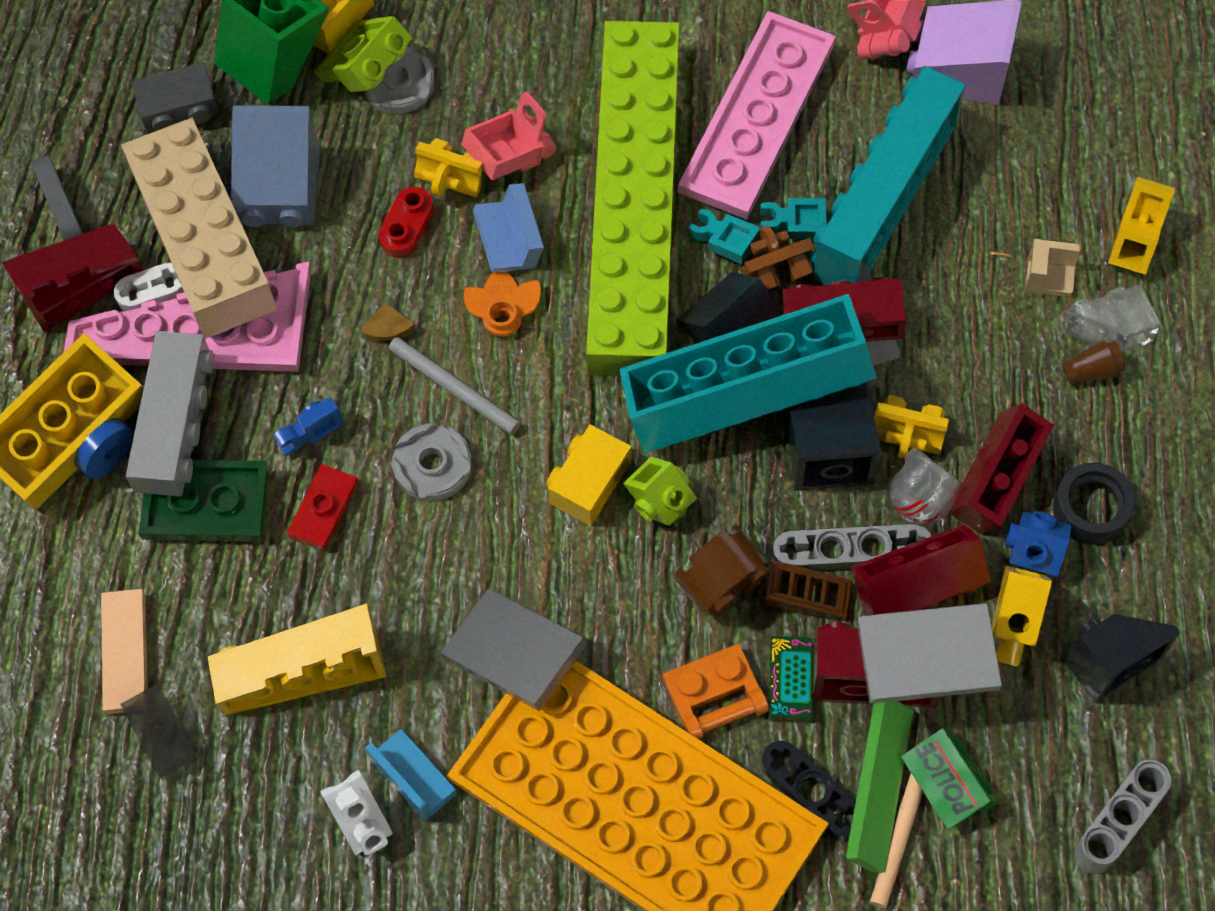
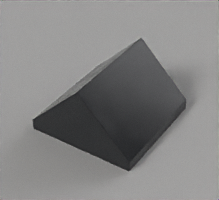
M731 272L676 319V324L697 343L782 316V313L761 278Z

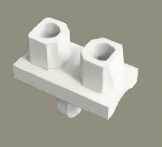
M359 770L353 772L342 783L320 791L355 855L362 851L365 855H370L387 845L388 841L386 838L392 835L393 832Z

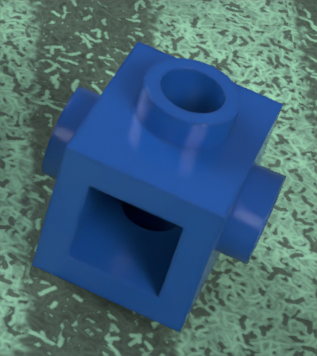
M1023 511L1019 525L1011 523L1007 534L1005 547L1012 548L1009 563L1015 564L1019 569L1035 573L1043 572L1058 577L1069 544L1071 525L1056 521L1054 516L1045 512L1035 511L1031 514Z

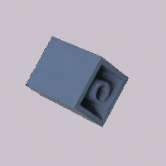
M233 105L231 203L241 224L250 227H259L263 224H282L286 227L313 225L320 144L309 106Z

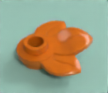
M507 271L493 272L487 279L484 289L479 287H466L464 289V304L468 312L482 319L486 330L492 335L499 337L509 336L516 332L521 325L522 318L536 310L541 298L539 281H528L517 286V283ZM501 316L509 318L506 322H496V319Z

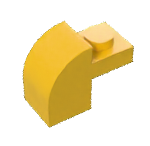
M1137 177L1111 250L1109 264L1146 275L1159 240L1164 219L1174 195V187Z

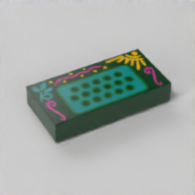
M771 636L770 721L811 722L813 638Z

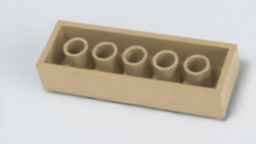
M193 118L121 144L132 174L204 339L277 311L269 283Z

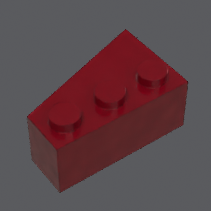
M115 223L1 262L44 333L113 294L115 285L120 279L143 271L137 256Z

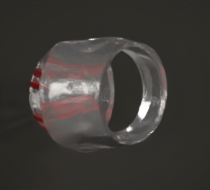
M913 447L904 455L905 464L903 468L893 476L890 484V500L894 510L904 520L917 525H930L948 515L956 502L962 483L916 447Z

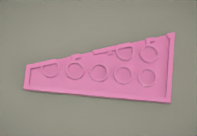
M309 261L296 264V269L276 273L275 270L264 272L277 311L206 338L205 341L209 350H213L214 353L213 369L299 372L311 275ZM180 293L176 294V299L160 303L152 300L141 303L140 308L120 313L112 310L69 321L64 352L85 333L119 365L149 366L156 331L189 334L202 333L185 294Z

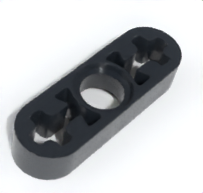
M775 741L765 748L761 760V769L765 777L787 797L829 823L825 831L832 838L838 841H849L851 827L848 825H844L841 829L835 824L838 817L830 808H828L825 815L819 811L828 805L831 796H835L838 800L834 801L833 808L842 815L848 811L854 815L856 801L793 744L786 741ZM775 754L779 758L784 754L790 757L788 766L796 774L800 767L806 771L800 773L794 785L791 786L787 782L791 780L792 774L784 767H780L777 770L773 769L774 759L772 755ZM808 780L818 781L824 787L825 795L819 801H808L801 795V785Z

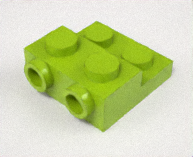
M394 16L358 21L316 68L314 73L323 83L341 82L349 92L371 91L381 83L387 67L395 64L404 56L412 37Z

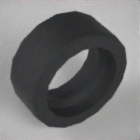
M1102 463L1081 464L1071 469L1061 480L1053 501L1054 517L1056 521L1071 525L1070 537L1076 541L1086 544L1107 543L1117 538L1127 527L1136 504L1134 489L1127 477L1112 466ZM1081 484H1095L1107 489L1113 494L1118 503L1115 517L1107 523L1099 524L1083 520L1074 512L1070 505V497L1074 489Z

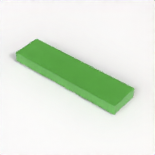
M898 701L874 703L846 853L847 860L872 873H885L904 768V761L901 756L907 751L913 710Z

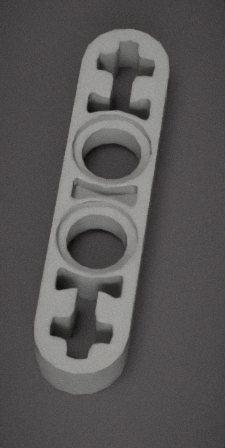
M916 524L788 531L779 535L775 540L772 557L775 562L792 564L815 571L851 569L854 565L891 552V538H896L894 546H897V549L905 547L899 545H906L908 538L913 537L918 542L931 537V533L923 526ZM869 538L877 539L883 544L884 551L878 556H869L862 550V542ZM826 541H836L843 547L844 552L838 558H827L821 552V545ZM809 542H814V559H809ZM792 544L795 551H801L797 553L796 559H789L788 554L784 553L786 545Z

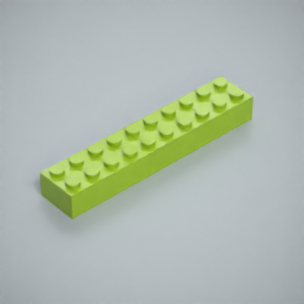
M605 21L586 352L588 375L621 376L620 368L667 353L679 23Z

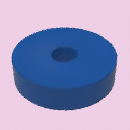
M111 419L104 422L92 431L79 447L75 456L76 467L91 479L104 476L125 458L132 447L134 431L121 419Z

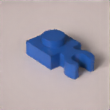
M328 397L323 401L309 404L300 415L296 416L298 422L280 428L273 436L277 440V445L284 456H288L297 451L303 443L308 441L311 445L343 426L344 423L339 408L333 399Z

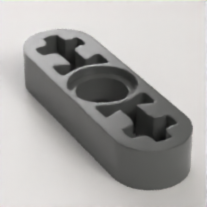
M49 154L31 161L63 239L67 240L83 234Z

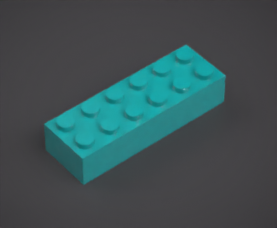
M925 65L917 79L910 77L903 90L902 98L904 100L900 107L894 105L891 108L884 124L887 127L882 135L876 134L867 151L869 158L865 164L860 162L857 164L849 181V184H851L847 194L841 192L838 195L831 210V213L834 214L829 223L822 222L814 236L813 243L817 245L811 257V262L814 263V280L824 285H831L837 281L859 282L863 262L866 263L869 272L871 271L954 131L966 84Z
M849 294L619 369L630 421L644 454L877 379Z

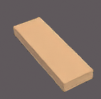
M143 589L101 593L103 712L106 715L147 711L145 592Z

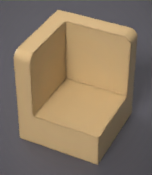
M1034 239L1028 257L1025 291L1070 297L1073 293L1075 266L1080 255L1081 246L1079 244Z

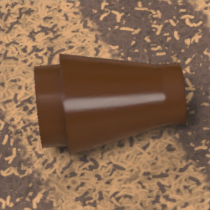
M1102 340L1071 360L1063 362L1062 367L1068 383L1072 385L1078 382L1117 377L1118 372L1125 370V363L1116 341L1113 340L1106 343Z

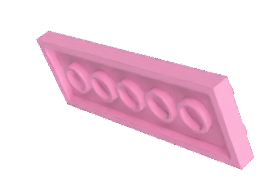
M768 11L678 184V193L747 220L835 45L836 36Z

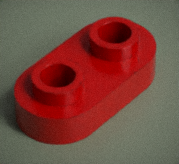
M408 187L396 196L379 230L381 248L387 255L394 258H403L412 254L417 248L434 213L432 197L428 191L421 187ZM411 201H419L417 205H408ZM396 231L404 232L399 237L392 236Z

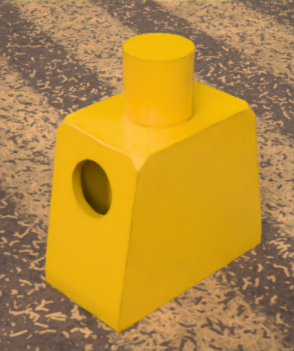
M1005 566L991 627L993 636L1000 638L996 651L998 662L1019 666L1024 644L1036 645L1052 584L1047 575ZM1016 613L1025 615L1023 625L1020 627L1009 625L1011 616Z

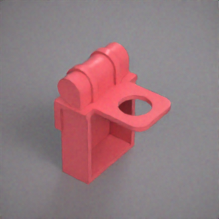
M866 0L849 4L847 11L860 26V29L857 31L861 37L857 46L859 57L861 59L875 60L881 56H897L900 53L907 52L910 42L915 41L922 25L919 19L927 0ZM862 9L868 10L865 15V18H863L859 13V11Z
M528 92L521 94L516 112L510 109L504 114L465 129L461 143L474 160L483 162L482 170L492 181L518 169L523 172L540 164L542 158H549L557 150V145L552 141V137L548 132L543 131L546 113ZM527 105L534 110L537 120L525 110Z

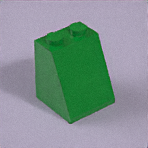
M222 0L214 64L266 104L270 105L294 88L325 21L329 7L320 0Z

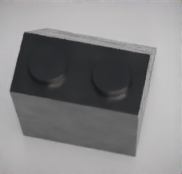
M866 382L824 395L818 399H812L785 408L794 491L874 485L881 456V446Z

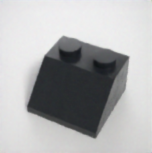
M1113 614L1102 622L1096 617L1077 631L1079 637L1070 644L1072 651L1065 664L1093 701L1097 703L1161 661L1180 634V631L1174 625Z

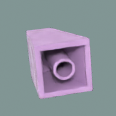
M1002 0L928 6L925 21H920L922 25L915 41H913L920 43L918 52L910 51L906 73H912L913 77L917 79L925 65L966 84L963 99L999 105L1022 1Z

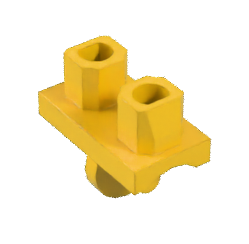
M435 138L430 144L419 142L415 148L417 161L414 177L431 182V193L439 197L444 194L447 188L475 198L481 190L483 162L474 160L468 152H465L463 156L453 153L449 143Z
M888 395L884 403L878 402L874 419L879 440L899 445V458L906 459L908 448L940 455L949 419L944 418L942 407L928 404L923 406L922 412L906 409L907 402L903 398Z

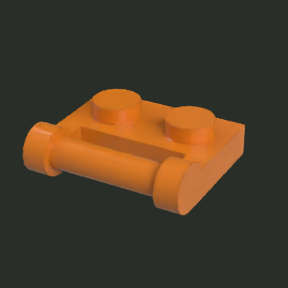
M739 643L662 674L663 682L684 730L697 739H702L703 733L755 713L756 716L769 712L767 700L757 684ZM742 690L745 691L747 696L745 699L698 718L692 712L694 709Z

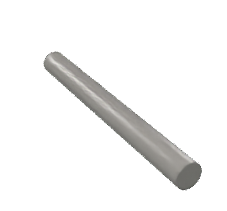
M399 337L392 340L389 350L510 435H513L518 430L520 421Z

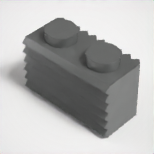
M204 62L132 81L139 113L147 134L193 118L195 124L207 122L212 116L217 117L219 115Z

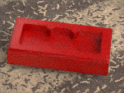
M321 464L287 531L288 538L325 552L359 484L358 478Z

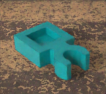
M787 198V208H781L773 202L762 203L760 205V216H771L774 220L761 221L760 228L770 226L774 234L780 231V229H787L789 239H814L821 223L826 222V198Z
M700 209L699 211L700 222L707 224L706 226L689 225L691 238L700 242L708 241L709 251L742 265L751 253L750 244L760 240V227L729 214L721 222L716 220L714 213L707 209Z

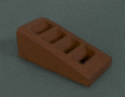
M771 561L764 608L846 621L852 580L792 564ZM781 581L789 582L788 594L779 593ZM797 583L806 584L804 599L796 597ZM814 586L822 587L820 603L812 601ZM830 588L838 589L836 607L828 605Z

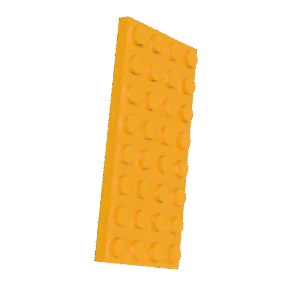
M578 661L573 663L540 711L505 694L447 774L449 781L643 911H774L829 824Z

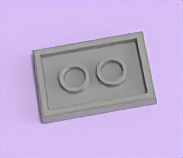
M987 603L858 617L857 625L870 704L999 691L1002 687Z

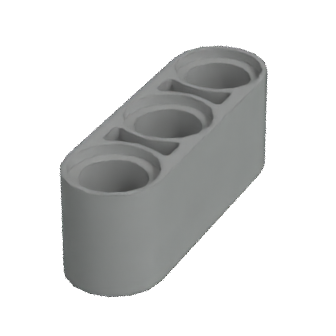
M1145 760L1135 766L1078 841L1074 857L1082 870L1091 874L1105 872L1120 856L1168 792L1171 786V775L1162 763L1156 760ZM1145 776L1152 779L1156 785V792L1143 790L1139 785L1138 777ZM1113 809L1127 811L1132 818V824L1123 825L1119 823L1113 815ZM1096 841L1101 843L1107 850V858L1100 859L1093 856L1088 849V842Z

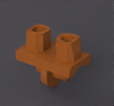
M765 226L759 230L761 240L751 243L750 248L754 255L763 251L766 254L745 262V266L739 268L741 274L761 278L769 292L780 286L774 268L785 264L792 282L810 276L813 273V267L809 252L814 247L810 238L780 249L779 245L790 241L787 231L774 234L770 226Z

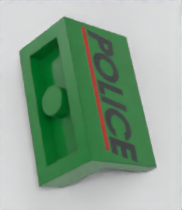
M942 728L901 756L948 830H951L976 812H986L1000 803L953 730Z

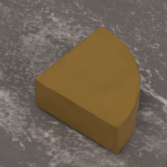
M384 302L360 329V333L365 339L380 342V340H392L396 337L403 339L409 336L416 328L414 322Z

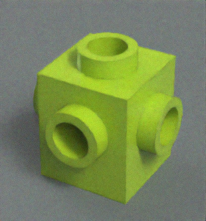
M652 456L623 483L636 500L634 504L636 511L649 522L655 520L670 526L673 522L681 519L686 514L687 508L697 499L688 486L691 481L683 470L674 466L671 462Z

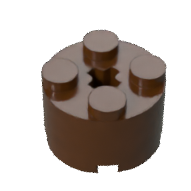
M734 525L730 534L727 530H724L697 550L689 558L694 565L687 572L680 567L675 572L673 578L703 615H711L716 621L733 608L734 604L732 602L737 598V594L743 591L748 596L766 581L764 577L769 573L767 569L769 563L737 525Z

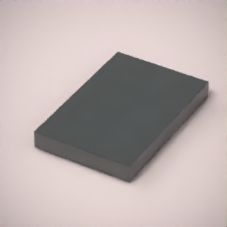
M488 588L440 654L446 661L540 711L587 643L582 636Z

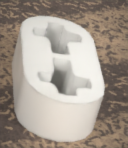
M171 263L161 264L120 279L114 288V297L123 312L140 308L141 303L152 300L160 303L176 299V294L184 293ZM172 277L175 286L167 288L165 279ZM136 290L137 299L130 301L129 292Z

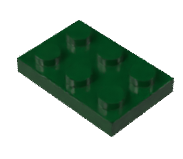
M192 460V478L189 483H185L182 497L143 493L138 533L142 540L262 542L270 467L267 461Z

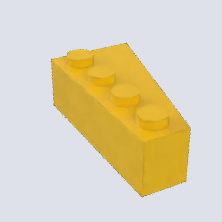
M367 604L241 646L225 647L219 650L217 654L208 656L215 702L223 716L387 677L378 633Z

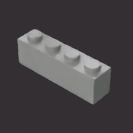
M155 332L125 476L135 493L182 497L185 483L191 481L193 473V462L190 459L192 446H197L200 437V425L197 422L199 409L203 410L207 401V388L204 386L206 373L211 374L214 365L213 350H209L202 334Z

